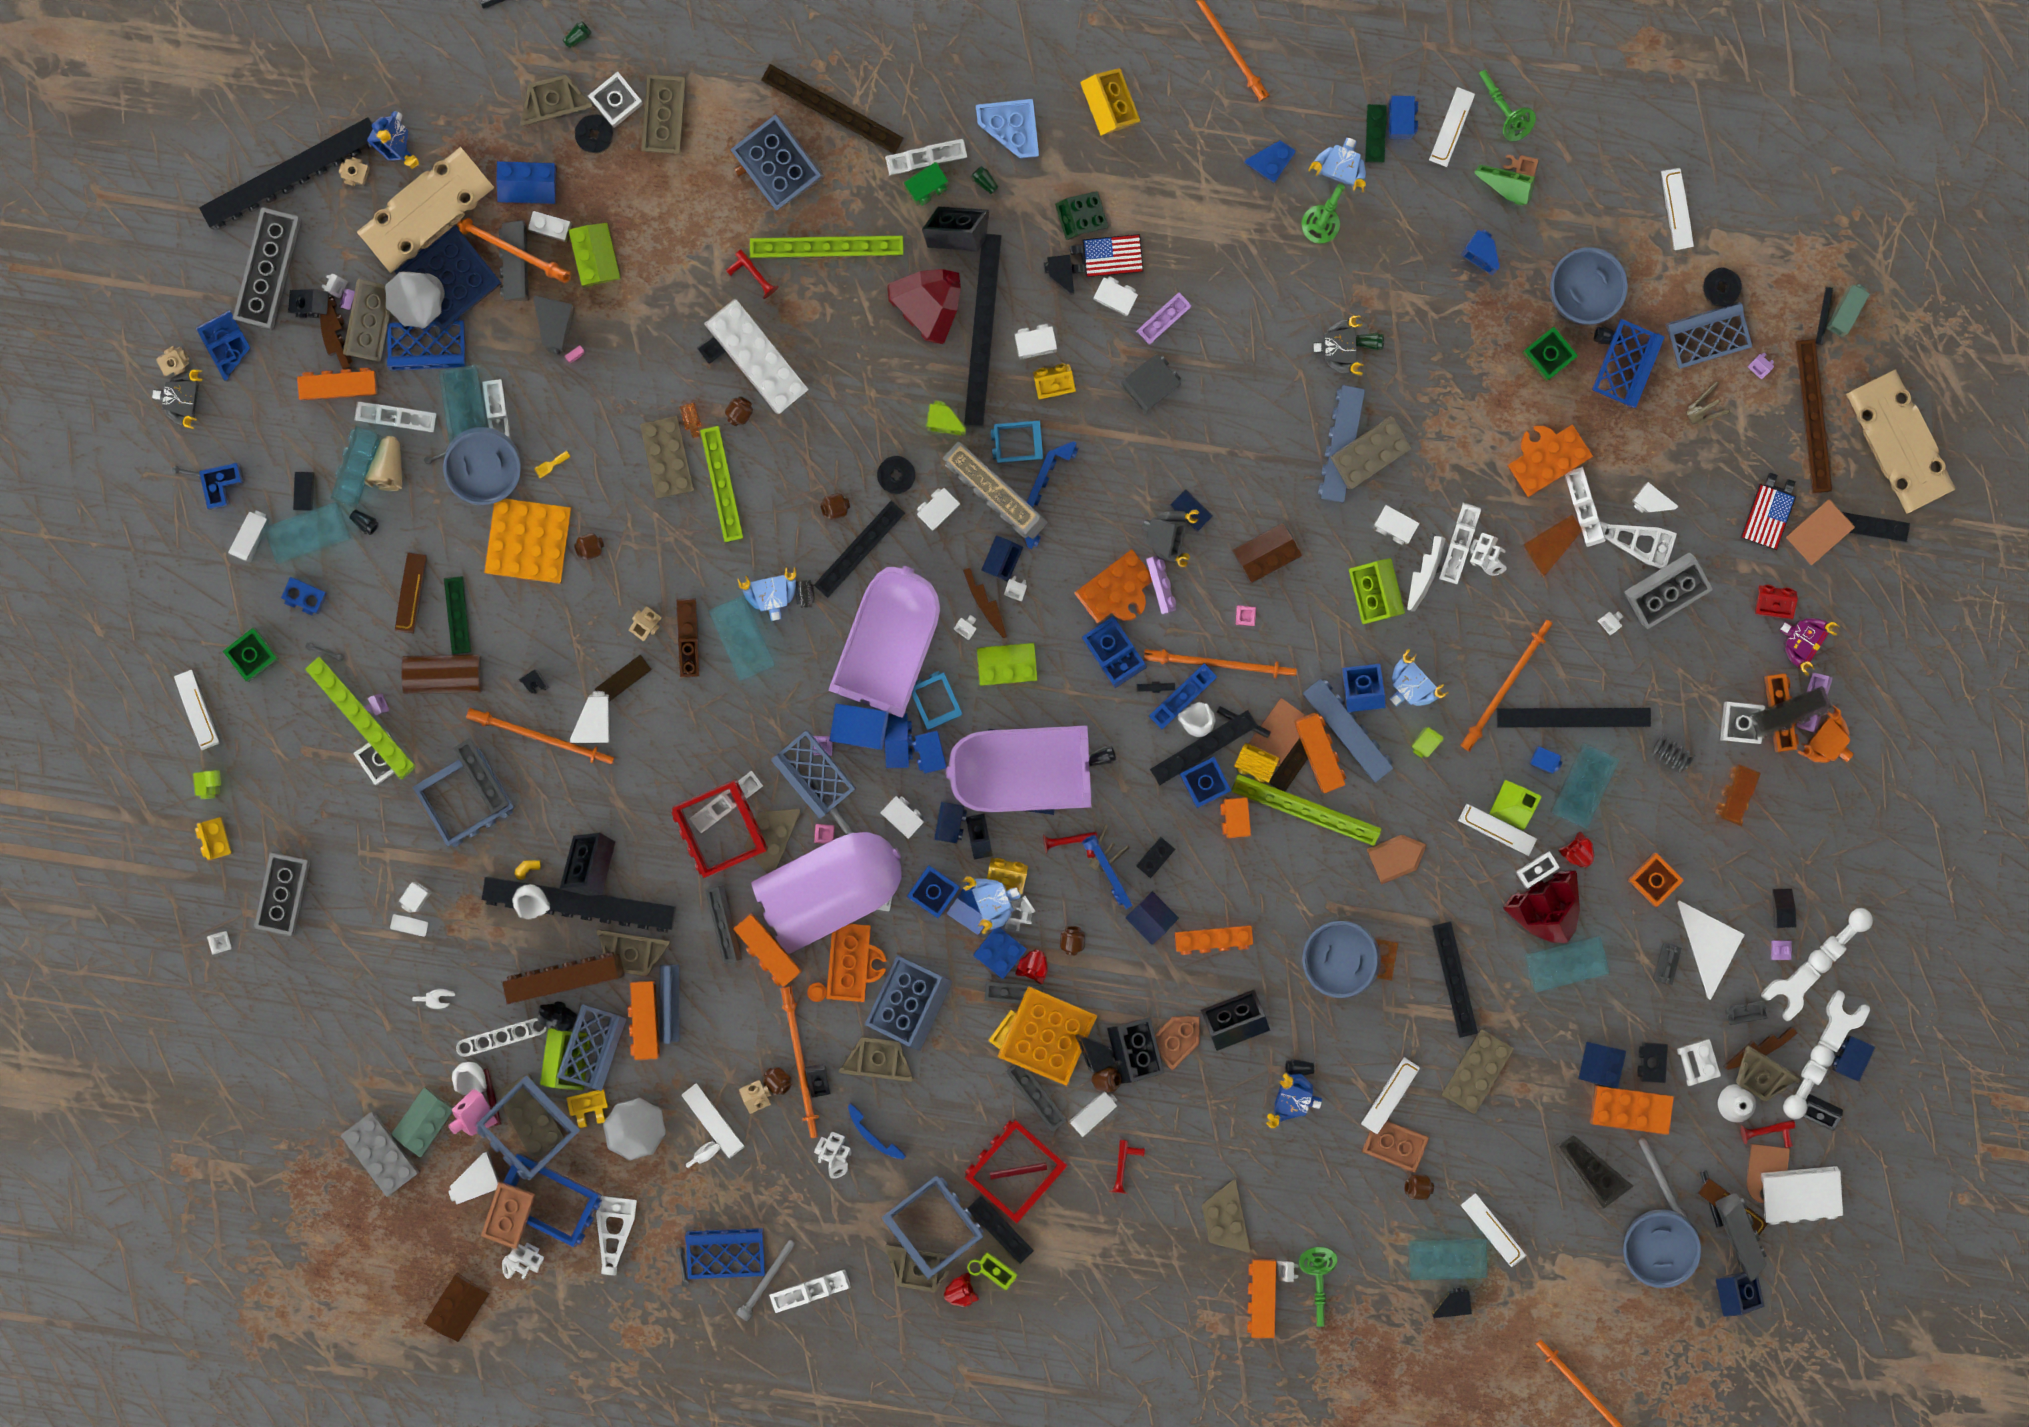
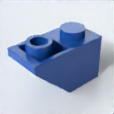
M1537 746L1529 764L1549 774H1553L1559 771L1563 762L1560 761L1562 756Z

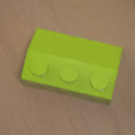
M607 223L586 225L568 230L583 288L621 279Z
M934 401V404H930L926 426L927 431L965 436L964 426L950 407L946 406L945 402Z
M1391 558L1349 569L1362 624L1405 614Z
M1034 643L977 648L980 686L1037 681Z
M548 1028L540 1085L559 1089L584 1090V1085L557 1077L573 1032L572 1030L557 1031L556 1028ZM586 1032L578 1033L579 1040L588 1036ZM590 1040L581 1044L584 1052L590 1049ZM579 1047L572 1050L573 1059L581 1055ZM583 1058L575 1062L578 1070L587 1066ZM572 1065L566 1068L564 1075L570 1076L575 1073ZM586 1071L580 1074L583 1081L586 1078Z

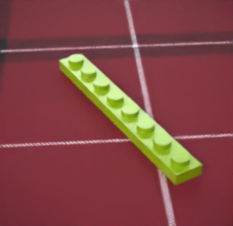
M903 236L750 238V258L903 255Z
M321 657L315 659L305 668L401 780L416 768L412 761Z
M1240 774L1237 775L1231 789L1233 793L1375 846L1382 829Z

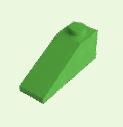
M1481 164L1475 170V174L1506 199L1514 201L1515 204L1525 205L1532 199L1535 177Z

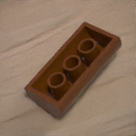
M480 654L402 657L401 673L404 694L481 693Z

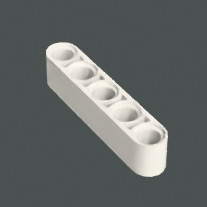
M536 1017L463 1039L457 1043L456 1051L460 1056L466 1057L541 1035L548 1028L544 1026L542 1031H537L534 1027L535 1022L538 1021ZM518 1026H523L526 1029V1034L523 1037L518 1036L516 1033ZM500 1031L507 1034L505 1042L498 1040V1033ZM481 1037H486L489 1040V1045L485 1048L479 1044ZM463 1042L470 1045L471 1049L468 1053H464L461 1050Z

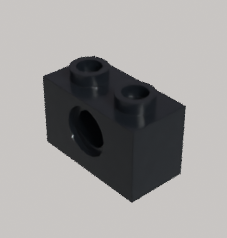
M315 289L290 290L288 313L296 314L297 318H319V315L327 314L329 291Z
M1160 837L1138 862L1136 867L1149 878H1152L1176 849Z
M1643 1042V1045L1639 1046V1058H1642L1641 1066L1638 1065L1637 1076L1640 1077V1081L1666 1083L1668 1044ZM1651 1057H1655L1657 1060V1064L1653 1068H1650L1647 1064L1648 1059Z

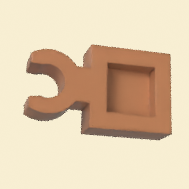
M1506 155V158L1512 160V164L1510 166L1504 165L1505 169L1512 170L1516 168V173L1535 177L1539 159L1520 155L1519 160H1516L1514 156Z

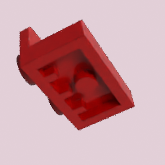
M1772 585L1758 587L1759 594L1755 614L1794 619L1798 600L1797 591L1788 587L1783 589L1775 588Z

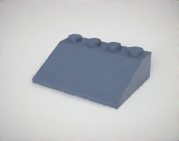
M776 114L730 149L776 211L825 177L782 118Z
M897 955L865 1025L920 1051L952 981Z

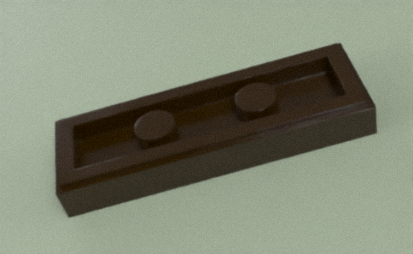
M640 654L596 687L595 691H604L605 695H609L610 702L652 669Z
M1300 738L1269 781L1275 788L1286 792L1308 760Z

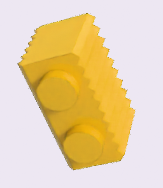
M1245 742L1234 767L1241 774L1254 776L1258 782L1269 783L1280 758Z

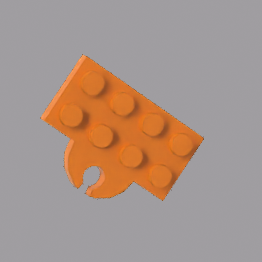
M1573 424L1558 434L1546 426H1534V431L1540 434L1538 442H1532L1527 431L1524 433L1521 440L1523 456L1507 466L1527 498L1593 457Z
M1131 549L1074 594L1097 624L1111 613L1116 618L1124 621L1133 620L1136 618V615L1129 611L1128 606L1134 605L1139 615L1142 614L1146 605L1142 589L1153 581L1150 571L1133 549Z
M848 924L832 932L826 999L865 1002L866 983L875 982L885 973V968L875 970L872 967L873 960L880 959L882 962H887V959L882 950L877 946L870 945L871 925Z

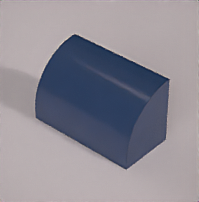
M1186 489L1170 505L1175 511H1185V513H1189L1191 510L1199 511V514H1191L1193 519H1198L1197 522L1190 523L1188 519H1185L1197 532L1213 517Z
M996 535L981 571L1008 582L1024 547Z

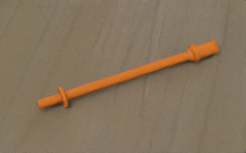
M1195 0L1248 79V88L1253 90L1259 101L1267 98L1270 94L1261 83L1262 79L1260 76L1257 77L1252 73L1204 0Z
M470 218L461 219L455 224L460 227L462 234L471 232L545 270L546 275L550 278L554 277L563 283H567L570 279L568 275H571V273L560 268L557 263L551 262L548 264L473 225V221Z
M1546 619L1537 634L1532 632L1531 635L1534 639L1476 726L1468 729L1469 733L1460 744L1461 747L1470 752L1478 738L1483 736L1482 729L1540 642L1546 643L1543 638L1552 626V622Z
M1145 649L1143 660L1161 662L1160 664L1163 665L1168 661L1203 665L1205 663L1207 666L1274 673L1273 677L1276 679L1277 674L1296 676L1297 671L1296 668L1279 667V662L1277 661L1275 666L1175 655L1169 654L1165 649H1162V651Z
M469 708L467 712V720L481 723L484 727L493 725L591 757V763L594 762V759L613 764L614 757L597 752V746L591 750L493 718L490 712L487 711L484 713Z
M792 986L780 988L783 1000L782 1009L787 1012L806 1111V1117L802 1119L808 1122L810 1138H816L818 1133L815 1119L819 1118V1115H814L794 1012L797 1003L794 1001Z
M1541 1339L1535 1343L1547 1356L1545 1359L1546 1363L1552 1361L1613 1427H1624L1558 1358L1557 1354L1559 1351L1557 1349L1552 1351Z

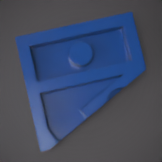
M1280 140L1249 157L1244 163L1275 183L1296 150Z

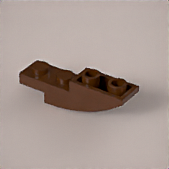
M328 294L327 314L320 315L324 345L329 356L337 355L343 369H351L352 357L343 354L345 341L341 334H337L344 330L342 325L345 322L341 313L337 314L335 310L337 303L334 297H330Z
M696 598L677 599L680 677H697L700 674Z

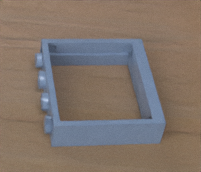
M481 748L476 750L509 805L458 835L450 837L425 795L424 790L463 768L464 766L461 761L457 760L413 786L415 793L447 847L452 845L455 848L462 844L463 838L468 835L472 838L480 833V828L483 826L489 828L497 823L495 819L500 816L503 819L513 813L512 809L515 808Z
M527 1076L475 1125L477 1127L476 1132L482 1138L487 1137L491 1141L489 1145L496 1152L500 1151L504 1155L503 1159L510 1166L513 1164L518 1169L516 1171L518 1175L524 1180L526 1178L530 1180L580 1131ZM522 1087L569 1133L531 1171L484 1125Z
M937 1175L882 1217L884 1223L928 1280L984 1237L982 1235L984 1231L978 1223L974 1225L970 1219L972 1217L966 1207L964 1209L961 1208L958 1204L960 1202L958 1196L954 1192L951 1194L947 1189L948 1183L943 1177L939 1179ZM936 1185L975 1237L931 1270L892 1218Z

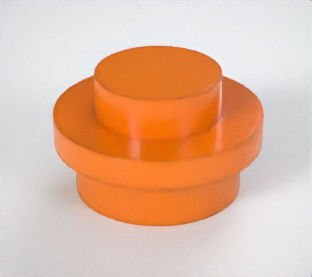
M813 983L809 986L807 994L812 1001L819 1002L826 997L827 991L823 984Z

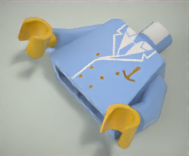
M1346 138L1343 147L1335 145L1334 148L1328 147L1317 156L1308 169L1309 172L1311 169H1315L1317 171L1316 176L1320 173L1353 187V191H1355L1356 187H1361L1363 193L1366 186L1365 164L1360 158L1361 154L1354 152L1357 141L1351 138Z
M786 567L785 575L752 582L749 581L748 576H745L747 580L745 583H741L739 579L737 580L746 600L755 609H760L761 612L769 610L771 621L782 619L780 608L787 607L788 603L793 600L796 592L795 567L793 573H788Z
M1408 649L1401 660L1395 665L1392 675V686L1397 692L1389 698L1396 707L1404 700L1409 705L1422 706L1431 704L1437 699L1446 696L1449 692H1441V688L1445 685L1442 684L1436 687L1413 662L1417 655L1415 654L1414 657L1408 656L1410 651Z
M968 876L963 879L962 882L966 881L969 883V885L963 887L964 890L974 888L972 892L983 918L978 927H986L982 930V933L986 934L989 929L992 930L1004 926L1010 918L1011 912L1014 911L1011 901L1021 898L1018 888L1006 890L1003 883L985 878L973 879Z

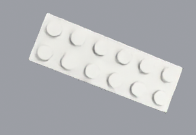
M732 300L704 323L775 413L780 414L809 390L737 300Z

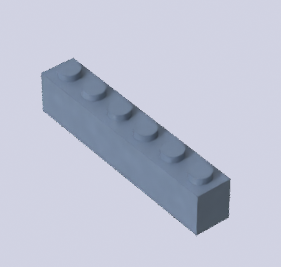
M1342 385L1341 389H1337L1335 400L1339 402L1338 407L1333 409L1332 419H1335L1334 427L1330 426L1328 438L1332 439L1330 446H1326L1325 457H1328L1327 465L1323 464L1321 473L1324 476V481L1319 484L1318 494L1321 495L1320 499L1344 503L1347 486L1330 456L1356 439L1365 389Z
M1319 679L1302 694L1317 713L1322 715L1325 723L1372 781L1376 783L1393 769L1391 766L1393 761L1387 754L1382 755L1379 751L1381 747L1375 739L1372 741L1367 736L1368 730L1362 724L1359 726L1356 723L1355 719L1357 717L1355 714L1347 712L1343 707L1345 702L1338 694L1335 696L1331 692L1333 687L1326 679L1324 681Z

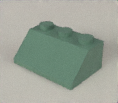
M424 1087L391 1135L421 1158L453 1114L452 1109L454 1107Z

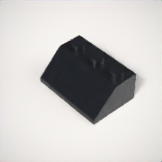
M938 206L922 228L927 248L978 251L986 240L989 210Z
M602 833L574 835L560 889L587 896L602 895L616 842Z
M1255 990L1201 1010L1216 1051L1270 1031Z
M1150 1017L1107 1028L1115 1055L1117 1070L1121 1075V1084L1132 1083L1164 1073Z

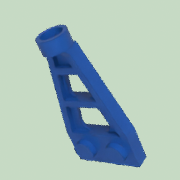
M1096 835L1084 839L1082 844L1085 849L1094 851L1114 889L1111 891L1119 906L1123 904L1125 909L1133 906L1098 845L1099 841Z

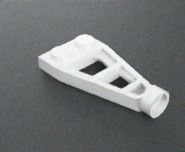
M1600 521L1606 540L1647 565L1659 569L1667 566L1677 533L1659 527L1611 525ZM1608 528L1609 533L1605 535L1606 529ZM1620 531L1633 533L1630 545L1618 540ZM1639 536L1653 537L1654 541L1649 553H1644L1637 548L1636 541Z
M601 1196L602 1203L596 1212L602 1258L601 1274L616 1275L619 1259L635 1220L637 1200ZM608 1217L623 1219L624 1224L620 1233L611 1234L607 1231L606 1219ZM607 1238L619 1240L616 1253H608L606 1251ZM611 1263L613 1267L606 1266V1264Z

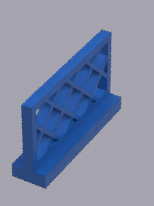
M1620 319L1592 390L1621 402L1630 408H1636L1665 336ZM1623 325L1630 327L1631 336L1623 338L1621 333ZM1642 333L1649 335L1647 343L1641 346L1637 335ZM1634 337L1637 348L1628 351L1625 341ZM1622 343L1625 353L1616 356L1614 347L1616 344ZM1639 350L1641 359L1633 364L1630 353ZM1627 355L1630 365L1621 369L1618 358ZM1614 360L1618 371L1609 374L1607 364ZM1632 368L1634 376L1631 380L1626 381L1622 371ZM1619 373L1623 383L1614 386L1610 376ZM1607 378L1611 388L1605 391L1599 389L1601 380ZM1623 385L1627 391L1624 399L1618 397L1615 390Z
M456 320L436 338L429 333L432 327L437 326L432 321L426 330L419 327L424 332L417 339L409 333L414 327L403 326L401 323H388L387 367L389 371L466 368L464 320ZM452 326H460V333L454 338L448 330ZM392 328H400L404 333L396 340L392 336ZM445 333L452 339L446 347L438 341ZM426 334L433 340L427 348L419 342ZM406 335L414 340L407 349L400 343ZM456 342L460 346L461 354H452L448 349ZM435 343L443 349L438 355H433L429 351ZM418 344L424 351L420 355L414 356L410 350ZM397 345L405 350L400 356H392V350Z
M763 1228L686 1231L688 1279L765 1276ZM751 1243H759V1250L755 1255L747 1249ZM713 1244H718L722 1248V1251L717 1256L708 1250ZM731 1244H738L742 1249L734 1255L727 1248ZM690 1245H699L703 1251L696 1257L691 1253ZM743 1251H746L752 1257L746 1264L737 1258ZM705 1252L713 1258L707 1266L699 1260ZM724 1252H727L732 1257V1260L727 1265L718 1259ZM755 1259L760 1264L761 1271H752L747 1266ZM735 1260L742 1266L739 1272H733L728 1268ZM715 1261L723 1267L719 1273H714L709 1269ZM698 1262L704 1270L699 1274H692V1266Z

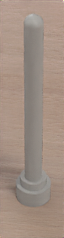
M812 779L811 783L815 790H821L819 780ZM824 794L823 801L829 807L833 801L828 794ZM835 806L831 809V814L844 834L853 833L837 807Z
M1644 1137L1639 1138V1144L1672 1211L1688 1218L1686 1211L1679 1208Z
M793 1240L787 1242L746 1305L739 1307L735 1313L747 1322L749 1321L753 1312L752 1308L794 1247L795 1242Z

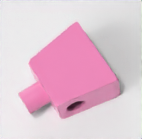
M473 1089L452 1109L456 1120L448 1126L454 1134L460 1130H463L470 1136L477 1133L475 1125L491 1110L483 1094ZM495 1116L484 1124L487 1128L497 1123Z

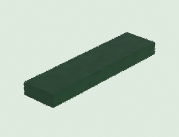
M463 576L444 578L452 655L472 653Z

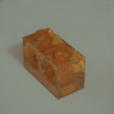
M1375 938L1378 946L1385 944L1388 947V952L1385 955H1381V963L1385 966V970L1382 974H1378L1377 978L1392 981L1398 942Z

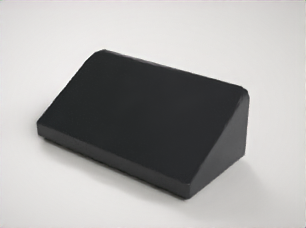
M295 472L293 510L313 511L314 472Z
M1809 1094L1805 1100L1807 1112L1803 1117L1834 1131L1842 1118L1843 1109Z

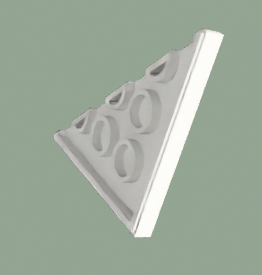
M1678 900L1677 905L1707 999L1711 1000L1745 934Z

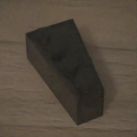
M1820 686L1752 714L1750 719L1757 736L1766 739L1774 736V732L1780 729L1783 732L1793 728L1792 724L1797 722L1803 724L1810 721V717L1817 714L1818 717L1829 713L1827 709L1832 708L1824 686Z
M1568 1135L1554 1146L1598 1209L1606 1208L1633 1187L1630 1182L1625 1180L1602 1158L1598 1157L1575 1135Z

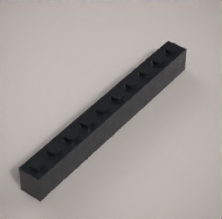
M367 117L199 207L209 228L220 230L226 226V222L242 218V214L248 210L253 212L259 209V205L263 202L270 203L277 199L276 196L282 192L287 194L294 190L293 186L299 183L304 185L311 180L310 177L316 174L317 176L323 175L328 171L327 168L333 165L334 167L341 165L342 162H345L344 159L349 156L351 158L356 157L362 153L361 150L364 148H373L367 141L373 130L370 118Z
M987 234L986 240L981 246L964 426L981 428L984 426L1002 235Z
M485 877L481 900H485L487 905L497 906L498 902L504 903L506 908L515 909L513 897L517 889L530 884ZM533 884L544 892L550 903V910H547L544 914L554 915L555 911L561 912V916L573 918V914L580 915L582 920L592 921V917L600 918L599 922L611 924V920L619 921L618 925L630 927V923L638 924L637 928L649 930V926L657 927L656 931L668 933V929H673L676 906L606 895L587 896L561 890L560 888Z

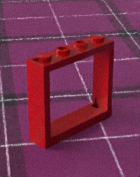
M737 778L681 802L672 808L673 820L675 823L678 822L681 828L679 829L680 836L683 840L686 839L688 853L690 857H694L697 863L695 868L699 874H702L703 878L761 854L768 849ZM730 789L756 847L708 867L682 809Z
M1015 1119L1013 1122L1009 1120L1002 1128L1005 1131L1001 1136L997 1134L990 1142L992 1146L988 1151L984 1149L977 1157L979 1161L976 1165L971 1164L967 1168L965 1179L1015 1223H1018L1068 1165ZM1017 1129L1057 1165L1014 1213L979 1183L974 1176L1010 1134Z

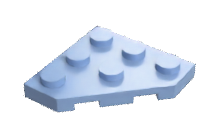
M1033 99L976 105L977 122L982 129L1020 159L1039 157Z

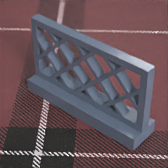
M1733 303L1665 324L1679 369L1753 347L1742 303ZM1740 316L1741 324L1738 329L1728 325L1732 317ZM1715 322L1724 324L1719 335L1710 330ZM1701 327L1706 330L1701 340L1692 336L1695 328ZM1727 327L1736 331L1731 341L1722 337ZM1682 332L1687 335L1683 345L1676 343L1675 334ZM1708 332L1717 336L1713 346L1703 342ZM1740 333L1745 336L1747 344L1738 346L1733 342ZM1690 337L1699 342L1694 352L1685 348ZM1720 338L1729 343L1726 350L1722 352L1715 349ZM1702 344L1711 348L1705 357L1697 354ZM1683 350L1693 354L1690 360L1682 363L1680 359Z
M808 730L804 731L771 759L819 819L856 789ZM805 736L811 741L810 749L800 748L801 739ZM788 750H797L796 761L789 760L785 753ZM800 751L810 752L809 762L800 761ZM813 752L820 753L823 756V764L813 763ZM799 764L809 765V775H802L799 772ZM812 766L822 767V777L812 776ZM826 767L835 770V778L825 777ZM812 779L821 780V790L813 789L811 786ZM825 780L835 781L834 792L824 791ZM838 782H844L850 789L845 793L837 792ZM824 794L834 795L833 803L829 807L823 801Z
M660 965V1042L670 1044L671 1042L680 1041L679 965Z
M582 1004L557 1077L602 1091L627 1018ZM586 1010L591 1011L594 1016L588 1022L584 1019ZM609 1016L608 1024L602 1027L599 1019ZM596 1022L599 1030L591 1034L588 1026ZM585 1028L588 1036L579 1040L578 1033ZM601 1033L603 1037L602 1042L596 1045L593 1037ZM590 1040L593 1048L584 1052L581 1044ZM579 1047L581 1055L573 1059L572 1050ZM595 1051L597 1057L594 1062L589 1063L587 1055ZM583 1058L587 1066L578 1070L575 1062ZM572 1065L575 1073L570 1076L564 1075L566 1068ZM586 1070L590 1072L588 1082L583 1081L580 1075Z

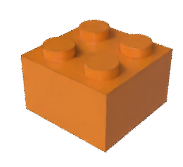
M1247 797L1224 799L1223 804H1220V814L1224 815L1225 823H1221L1222 834H1226V838L1251 836Z
M1653 853L1627 881L1657 908L1684 880L1657 853Z

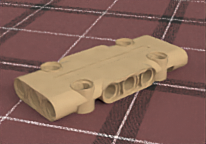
M460 146L445 160L436 162L431 171L422 173L387 203V207L378 210L374 218L359 229L357 233L387 270L392 273L405 260L414 258L420 248H427L464 217V212L474 209L477 201L487 195L494 187ZM442 169H448L444 175H440ZM471 196L469 202L463 203L465 197ZM384 217H388V221L381 224V220ZM411 245V249L404 252L405 246Z
M1896 369L1846 394L1857 415L1858 422L1863 427L1864 436L1883 474L1890 480L1891 487L1896 492L1906 514L1956 489L1945 468V462L1939 456L1937 444L1918 407L1913 404L1911 395L1905 389ZM1899 393L1905 396L1903 404H1900L1896 399ZM1864 411L1870 412L1871 419L1869 421L1863 419L1862 413ZM1933 462L1939 464L1940 470L1938 472H1934L1931 469ZM1899 479L1905 481L1906 485L1903 490L1897 487Z

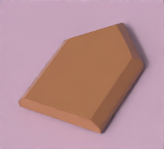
M1399 835L1366 849L1381 885L1417 870L1427 844L1404 835Z
M1173 1016L1155 1033L1160 1058L1172 1071L1200 1044V1017Z

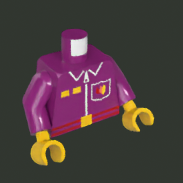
M1805 618L1803 621H1798L1795 626L1785 621L1780 627L1779 631L1788 636L1783 644L1786 646L1785 651L1790 662L1799 669H1802L1806 676H1809V673L1806 671L1807 668L1815 669L1810 662L1829 633L1837 635V633L1832 631L1835 626L1840 628L1835 622L1829 623L1818 618Z

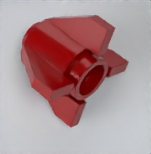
M1581 831L1577 833L1575 840L1568 846L1559 849L1563 857L1579 867H1588L1594 862L1593 843Z
M1040 950L1029 951L1020 960L1015 975L1026 976L1043 985L1048 972L1047 958L1044 956V953Z
M969 1272L955 1278L945 1288L944 1297L950 1304L966 1307L972 1305V1302L979 1300V1296L974 1292L970 1283Z

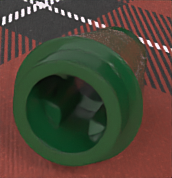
M581 21L575 24L565 36L563 42L568 48H571L588 39L592 32Z
M980 166L971 175L974 179L973 182L989 192V194H992L999 187L987 168L984 169Z
M1375 332L1356 335V347L1375 351L1383 349L1384 334Z

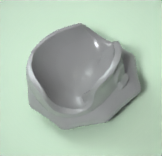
M400 272L385 285L386 309L403 326L426 328L441 314V304L445 294L443 285L437 277L431 274Z
M642 1098L616 1104L603 1123L608 1149L630 1161L652 1155L666 1135L662 1110Z

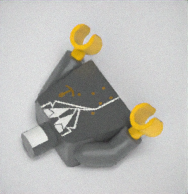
M1360 315L1339 321L1328 328L1327 333L1324 334V342H1313V354L1325 353V362H1328L1330 367L1340 373L1363 374L1358 372V367L1364 365L1357 363L1356 327L1362 326V324H1356V319L1361 317Z
M191 370L190 372L181 373L172 377L170 382H166L164 390H153L152 400L162 401V409L166 410V416L176 424L190 429H194L191 426V422L193 420L197 421L195 418L199 382L197 381H202V379L198 378V373L202 372V370Z
M1191 510L1189 513H1185V511H1167L1160 513L1158 517L1144 521L1142 529L1148 532L1146 542L1152 547L1158 558L1170 562L1178 561V565L1181 567L1187 566L1188 562L1182 559L1189 560L1190 555L1188 553L1180 555L1187 522L1184 520L1188 519L1190 523L1197 522L1198 519H1193L1191 514H1199V511Z

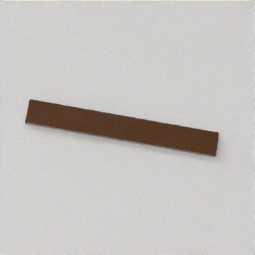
M1815 339L1796 341L1812 494L1832 492Z

